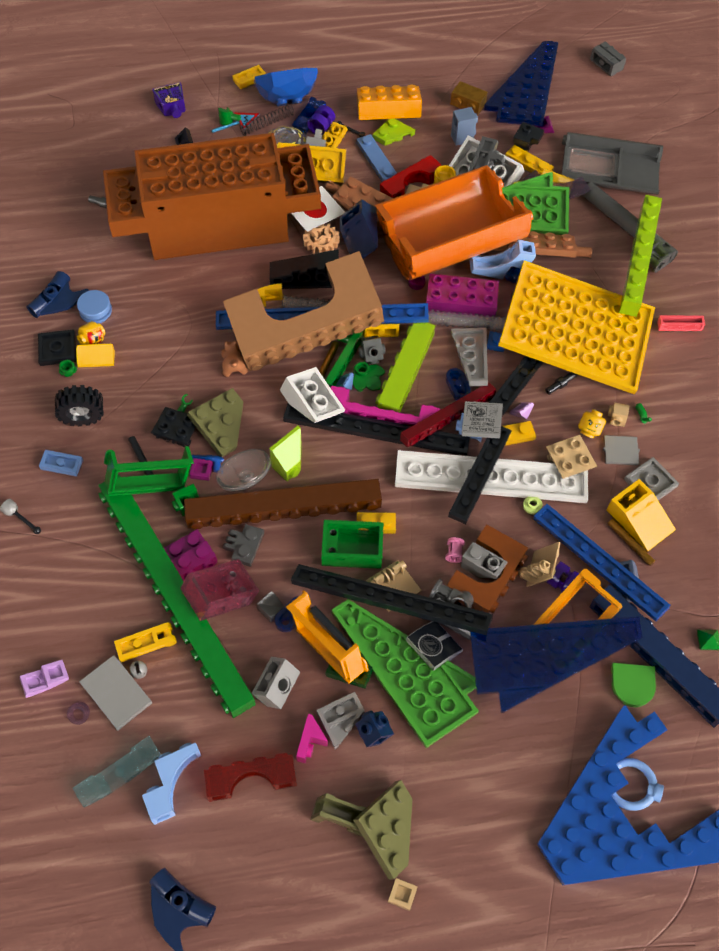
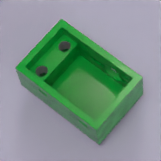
M324 520L321 554L322 566L381 569L384 522ZM360 528H366V529H369V530L362 531V530H358V529H360Z

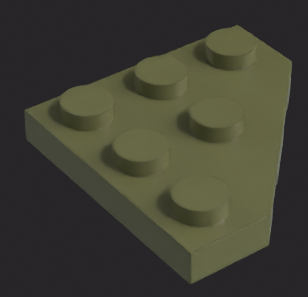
M231 388L189 411L187 416L218 456L224 457L236 450L243 400Z
M402 780L395 781L353 820L389 880L395 879L408 866L412 797Z

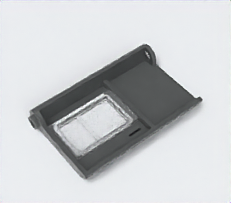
M567 132V135L563 136L562 145H565L561 175L574 179V183L588 184L593 182L595 185L605 188L659 194V168L663 145Z

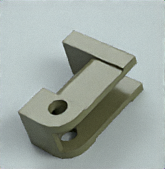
M325 793L317 798L310 820L317 823L327 820L346 827L348 832L362 836L353 820L366 808Z

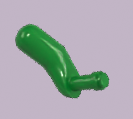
M641 403L636 404L635 408L640 414V421L644 424L651 422L652 418H647V412Z

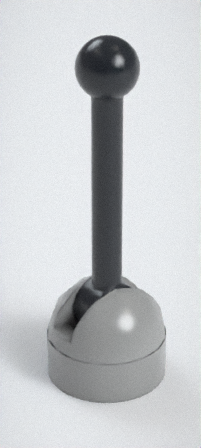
M7 499L1 505L0 511L8 516L16 515L32 528L35 534L41 533L40 527H35L17 512L18 506L12 499Z

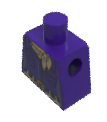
M181 82L152 89L154 101L164 116L172 115L174 118H179L181 113L186 111Z

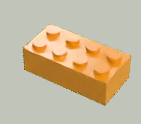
M411 84L402 87L393 85L392 87L377 86L369 88L368 86H362L357 88L359 120L421 118L422 98L419 86Z

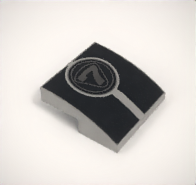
M433 621L417 629L406 638V642L433 671L447 660L451 661L463 652L460 645L439 623Z

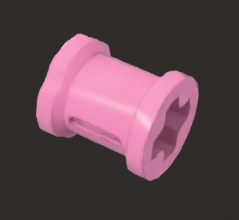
M456 537L449 538L447 541L449 546L448 553L445 559L452 563L462 562V547L465 541Z

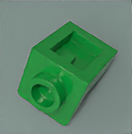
M194 483L172 493L174 501L171 503L176 512L180 511L182 517L185 516L184 499L199 498Z

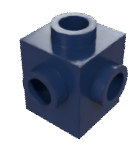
M368 711L355 724L366 747L380 745L394 735L383 711Z

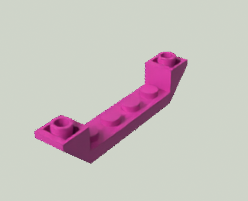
M331 386V390L345 409L343 413L413 426L440 410V408L432 405H422L419 417L412 414L398 413L394 410L360 405L356 402H349L350 389H345L341 386Z

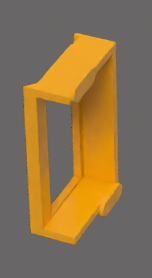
M583 569L526 632L546 650V657L559 668L565 667L567 669L622 608L621 603L600 586L601 581L588 569ZM588 583L611 605L562 658L538 635L584 584Z
M305 590L302 591L298 598L286 606L292 613L297 628L296 631L348 684L364 671H369L367 662L361 657L359 646L356 643L346 651L313 618V614L309 611L311 609V601Z

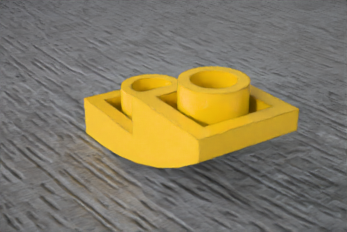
M332 122L328 132H324L322 139L326 140V147L337 148L348 130L347 127Z

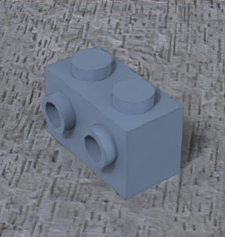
M472 107L453 110L451 137L456 146L462 145L468 135L472 138L476 135L478 116L474 113Z

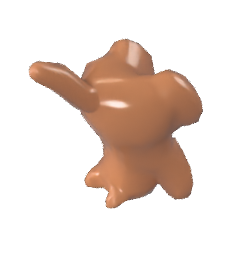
M237 340L233 342L225 341V349L221 350V356L224 359L222 375L229 377L232 372L236 371L245 375L248 372V367L238 347Z

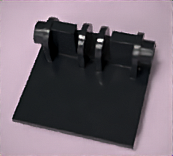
M165 407L151 433L157 439L167 440V442L172 440V444H175L177 441L178 445L185 447L190 446V438L196 426L189 419L187 413Z

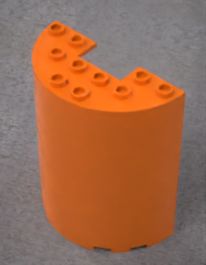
M488 165L375 205L379 224L386 234L384 239L387 247L390 248L393 255L392 258L400 273L407 280L416 279L511 244L518 239L526 238L531 229L532 211L528 210L524 203L516 196L513 197L512 206L511 202L502 193V188L504 187L502 179Z

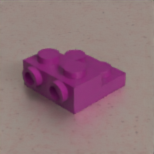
M198 529L164 547L183 581L194 579L198 573L209 570L218 563L215 553Z

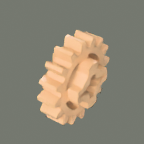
M324 224L308 232L305 230V234H303L304 246H307V251L312 250V254L332 251L334 248H338V243H340L339 231H336V227L330 228V224H327V226Z

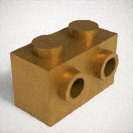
M459 81L451 93L450 105L460 109L472 107L474 113L479 115L486 105L488 92Z

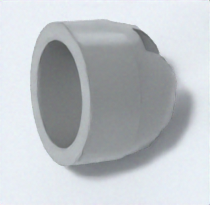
M138 660L131 664L130 673L134 678L141 679L146 676L148 669L144 662ZM139 665L140 673H137L135 666Z

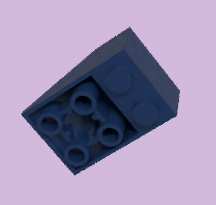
M362 199L340 217V232L349 254L360 251L362 259H364L378 248L376 209Z

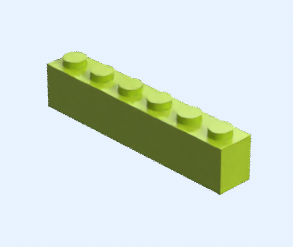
M413 323V325H409L407 330L408 336L403 338L401 343V352H397L394 362L396 363L394 366L391 365L388 373L389 378L383 382V392L378 394L375 404L378 405L377 408L394 410L401 413L434 337V324Z

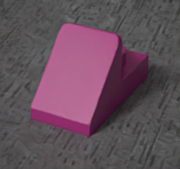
M311 714L307 716L296 755L297 762L306 763L307 757L311 758L314 745L311 743L328 746L325 735Z

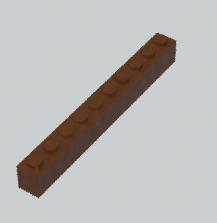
M379 479L189 498L184 499L185 520L188 529L197 530L202 527H220L227 524L259 523L264 520L278 521L283 518L297 519L301 516L316 517L320 514L354 513L358 510L366 509L373 511L381 508L382 505Z

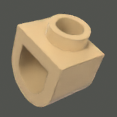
M615 402L613 406L610 405L607 415L611 417L610 424L624 427L628 418L629 405Z

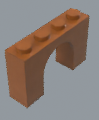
M486 524L478 536L476 544L507 561V565L502 570L501 577L494 582L481 583L456 570L446 586L452 589L456 588L459 591L470 592L474 598L471 609L494 614L499 606L498 599L500 596L504 598L509 590L508 583L510 581L514 582L519 573L517 571L519 565L523 567L529 556L526 555L528 547Z

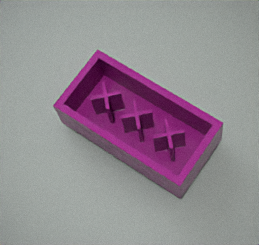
M430 274L426 303H428V314L495 321L499 281Z

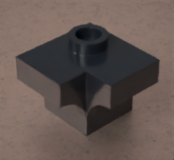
M522 122L513 137L514 145L529 152L533 144H539L545 130Z

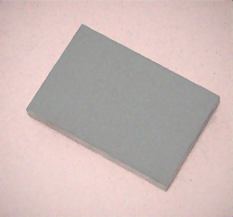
M115 655L79 681L117 731L152 704L150 698Z

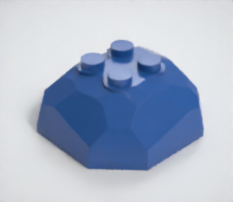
M299 68L271 72L256 76L254 78V85L265 100L275 103L277 106H285L287 101H292V104H299L302 102V98L309 95L313 89L318 69Z

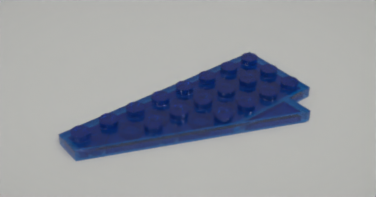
M543 41L485 103L484 110L498 112L496 122L522 124L524 122L533 126H543L558 42Z
M626 617L489 628L487 636L470 631L477 695L498 693L500 712L505 713L641 640L643 635L640 618Z

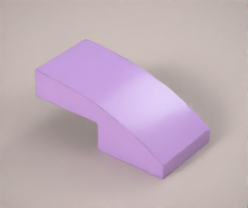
M63 660L42 665L41 670L20 676V682L26 698L42 693L69 680Z

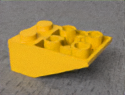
M640 479L611 499L606 509L647 552L676 530L654 493Z

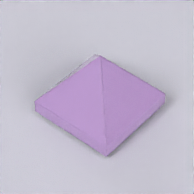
M522 402L509 413L510 415L527 419L534 404Z

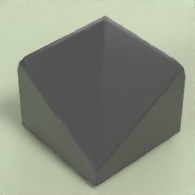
M270 591L257 603L258 610L271 623L286 610V607L273 591Z

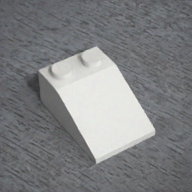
M316 367L286 377L280 389L287 402L314 423L345 411Z

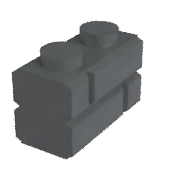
M603 42L592 49L590 60L608 75L613 76L624 69L625 56L607 42Z

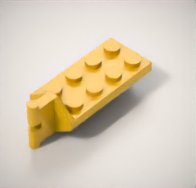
M278 142L277 148L296 146L300 144ZM309 145L317 180H331L332 182L344 183L347 149Z

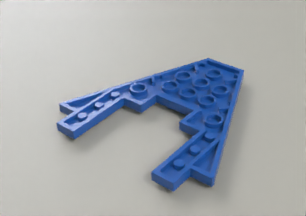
M626 705L619 710L539 839L537 845L562 885L719 863V810L669 843L656 823L640 834H637L611 796L629 784L616 764L667 731V728L655 711L637 722Z

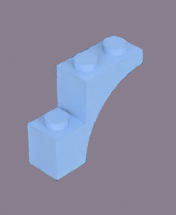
M518 239L512 247L499 254L470 258L471 273L503 279L511 266L521 268L524 260L532 263L536 257L535 246L533 242Z
M186 743L180 746L179 750L173 753H163L158 757L159 759L154 761L163 786H153L146 791L147 793L142 795L149 817L154 825L175 816L173 807L174 788L182 771L192 761L201 757L196 743Z

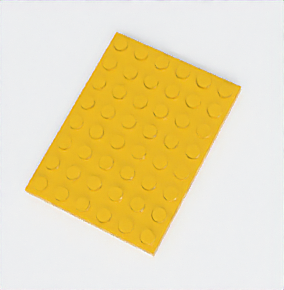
M524 260L498 346L635 394L638 390L655 307L642 303L637 317L621 314L619 310L622 295Z

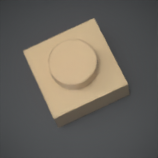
M396 878L388 903L410 911L417 886Z

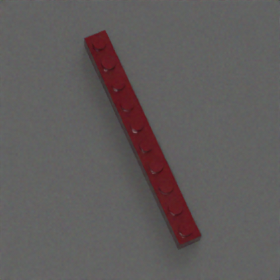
M488 382V386L479 387L401 432L400 441L407 448L414 445L428 435H432L435 431L442 429L445 425H449L452 421L459 419L462 413H464L465 401L486 403L495 396L496 388Z

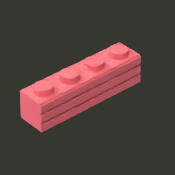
M660 315L657 321L658 331H702L705 326L704 316Z

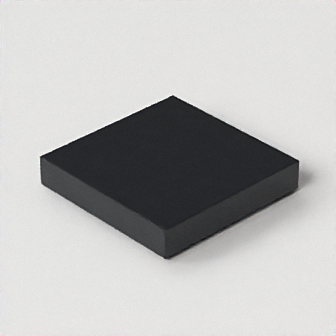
M74 329L38 333V363L40 366L60 364L64 360L76 362Z

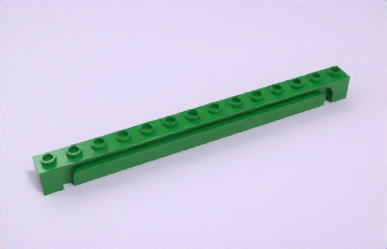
M105 482L99 484L101 492L98 495L103 504L107 502L109 505L107 511L111 518L116 517L118 522L115 524L119 532L126 534L125 542L129 548L133 547L136 551L133 555L138 564L143 563L145 568L142 570L146 578L153 580L152 588L156 595L161 594L164 600L161 603L166 612L171 611L173 616L170 618L174 626L181 628L183 633L180 635L186 645L190 643L192 647L190 653L196 662L198 660L201 662L202 667L200 670L204 677L211 679L213 684L210 687L215 696H221L223 702L220 704L225 713H231L232 717L235 718L255 706L254 697L131 494L108 496Z

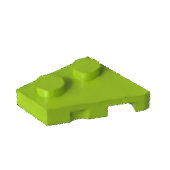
M388 119L373 133L372 137L375 141L386 146L395 141L403 140V136L409 134L411 137L414 136L415 129L397 119Z

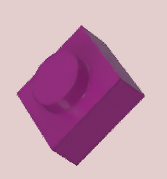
M194 458L190 478L209 481L213 461Z

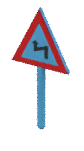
M234 112V114L241 115L240 121L215 128L211 132L214 133L239 123L241 127L243 123L249 126L260 113Z

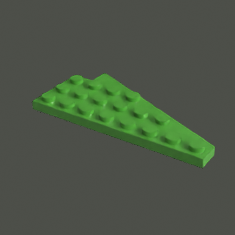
M553 172L502 188L504 197L511 202L512 206L513 197L516 196L524 203L528 210L532 211L533 220L531 221L530 231L541 234H568L569 187L553 186Z
M349 599L331 609V613L353 645L356 643L359 646L361 656L366 660L367 665L373 668L374 675L425 748L478 714L479 710L467 694L481 686L482 682L448 660L433 671L406 642L408 635Z

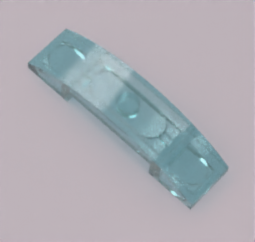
M150 736L130 748L131 752L96 776L91 775L73 787L84 808L125 785L161 755Z

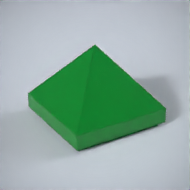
M697 629L700 650H719L718 630Z

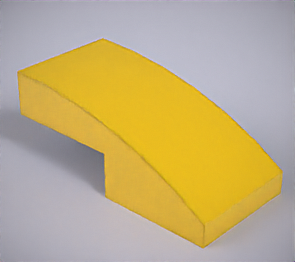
M282 283L257 289L264 307H266V301L283 300Z

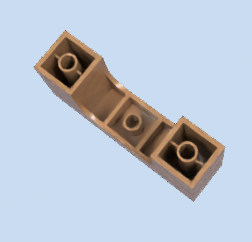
M360 251L325 263L334 296L327 305L287 320L271 318L264 309L257 289L223 301L249 371L260 370L268 364L273 365L282 359L293 358L298 353L309 352L317 346L328 345L331 341L344 339L350 334L360 333L366 328L377 327L384 322L381 302Z

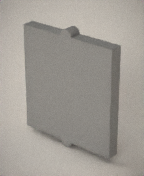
M604 435L603 452H605L606 464L639 465L638 453L640 449H638L637 437Z

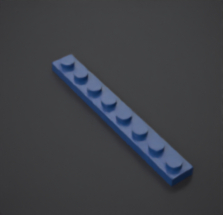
M546 504L534 515V520L654 621H657L670 608L671 605L550 505Z

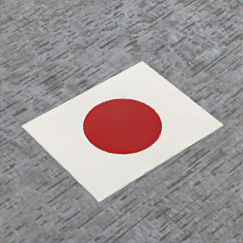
M322 186L319 187L321 209L291 213L307 232L345 213Z

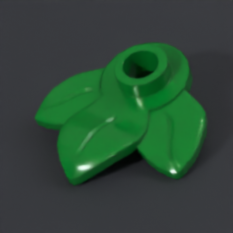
M358 362L353 368L354 388L359 392L365 388L372 391L380 390L381 381L379 377L385 374V370L376 364L368 365L366 362Z

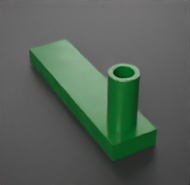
M363 331L353 333V335L350 334L341 340L336 339L347 345L325 380L330 388L337 384L361 345L360 338H363Z

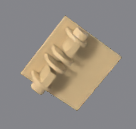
M581 435L546 446L549 452L547 459L549 462L555 463L562 479L597 467Z
M561 542L534 551L531 564L528 567H522L519 571V576L527 580L526 587L553 578L556 572L555 566Z
M399 560L366 580L367 582L413 594H418L422 591L405 568L407 566L405 562H400Z

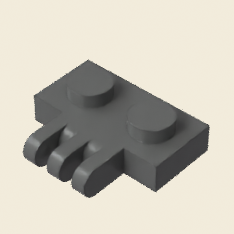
M245 524L242 532L229 530L228 534L230 536L226 537L225 541L227 543L223 544V549L234 552L232 562L251 567L263 538L264 529Z

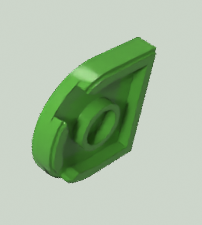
M612 663L613 693L624 705L637 708L647 704L653 698L656 691L655 666Z

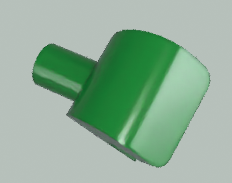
M228 107L227 109L218 108L219 123L221 125H229L233 120H241V115L234 114Z

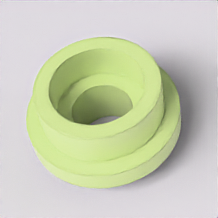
M526 497L523 502L524 510L531 515L536 514L543 506L542 501L538 497Z

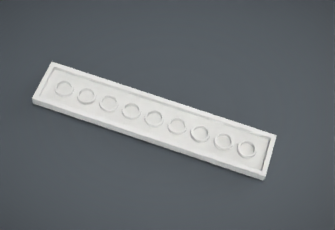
M398 450L395 487L460 492L477 457ZM498 459L481 494L518 498L538 497L542 500L587 503L588 470L562 479L555 463Z

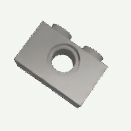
M271 657L251 694L267 707L282 709L300 671L284 658Z

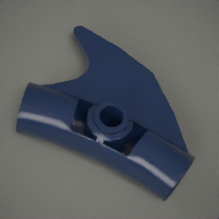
M57 271L46 288L26 307L35 318L41 315L66 311L76 305L78 298L83 293L89 291V289L77 292L71 291L69 286L70 277L62 271Z
M163 868L149 882L151 885V906L154 926L174 951H183L180 938L182 931L192 926L208 927L215 913L216 906L188 890L166 868ZM179 899H183L181 905H177Z

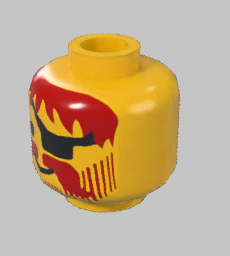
M90 321L78 329L77 339L81 345L99 344L104 341L105 330L100 323Z

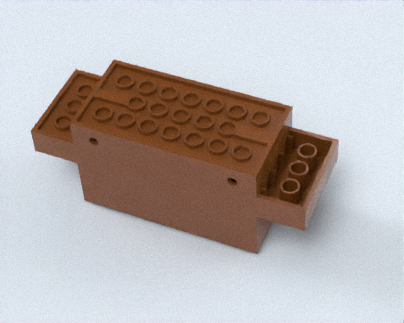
M274 133L134 150L136 166L103 170L108 223L112 237L148 233L154 260L289 242L287 214L321 209V193L309 144L277 148Z

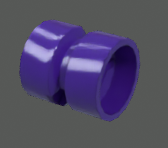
M320 105L307 122L309 130L315 134L316 129H320L323 135L336 118L334 111L326 105Z
M560 561L555 567L556 572L553 578L547 580L546 583L555 589L560 588L562 593L579 573L576 571L571 572L570 567ZM563 575L567 577L564 583L560 581Z

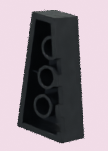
M339 249L270 262V285L282 283V289L332 288L325 263L339 259Z

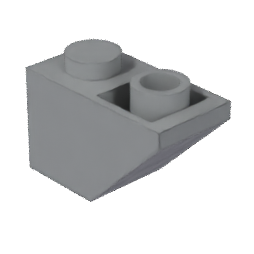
M472 542L462 556L461 568L480 578L497 579L507 565V561Z

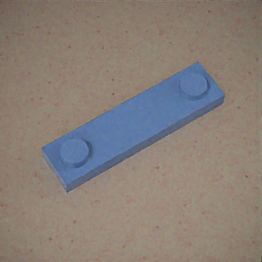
M371 134L356 139V144L381 182L397 173Z

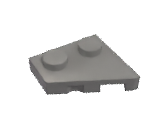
M355 692L316 710L334 749L339 747L364 714V708Z

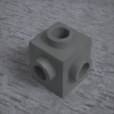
M378 335L360 338V358H363L368 364L379 363V360L384 359L383 354L386 353L385 345L381 343V338Z

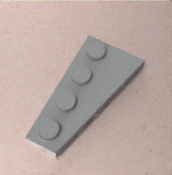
M487 328L451 329V335L469 386H488Z

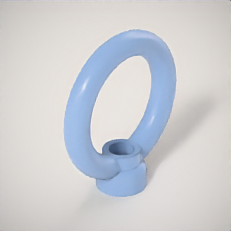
M624 758L616 764L619 769L624 767L637 768L643 772L649 783L646 796L639 801H627L616 792L611 796L620 808L638 811L648 807L653 801L660 803L664 785L657 783L654 772L647 764L634 758Z

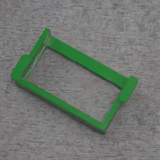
M185 446L182 459L117 464L115 451L107 450L104 457V464L107 465L104 480L108 496L178 491L185 488L191 464H194L189 446ZM178 468L177 473L117 477L118 472Z

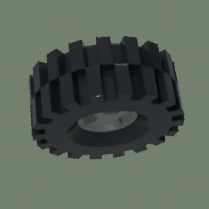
M72 385V388L67 386L64 390H59L55 395V417L58 418V421H63V424L67 425L70 423V426L76 424L78 427L83 424L88 426L91 422L95 424L97 420L100 421L104 415L102 394L97 389L92 390L90 386L85 388V385H80V387Z

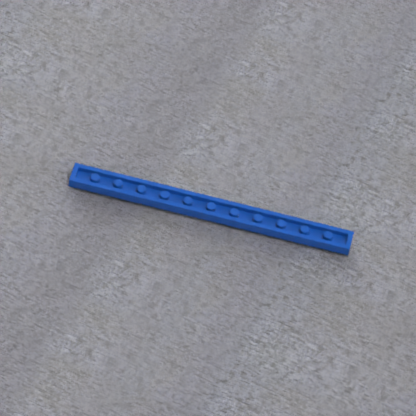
M428 303L382 305L384 322L381 324L429 322ZM320 307L265 309V311L275 320H287ZM226 310L216 311L215 327L217 330L233 329Z

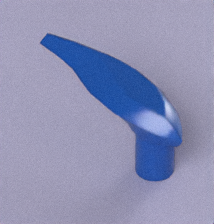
M192 455L193 459L213 461V472H221V463L224 461L222 457Z

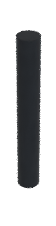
M131 436L128 441L138 461L148 462L135 436ZM144 470L145 475H154L152 470Z
M316 605L309 610L346 651L353 646Z

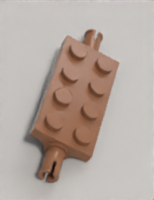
M350 177L342 186L333 183L331 180L325 186L326 191L334 194L332 198L340 206L348 210L361 199L374 207L377 204L393 199L353 177Z
M530 231L526 238L521 239L534 243L536 255L570 258H591L592 247L577 246L575 237L570 234H541ZM516 242L494 249V251H505Z

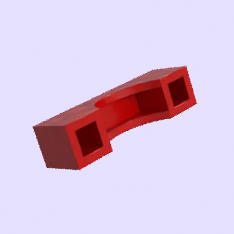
M429 155L380 183V192L394 199L405 195V187L411 183L422 182L430 185L434 183L436 168L442 165L433 156Z

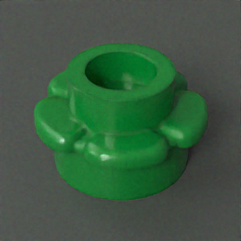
M64 360L59 364V373L65 377H70L77 371V367L71 360Z

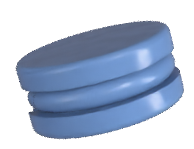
M100 290L87 291L77 300L80 317L87 323L90 321L102 323L112 313L109 297Z

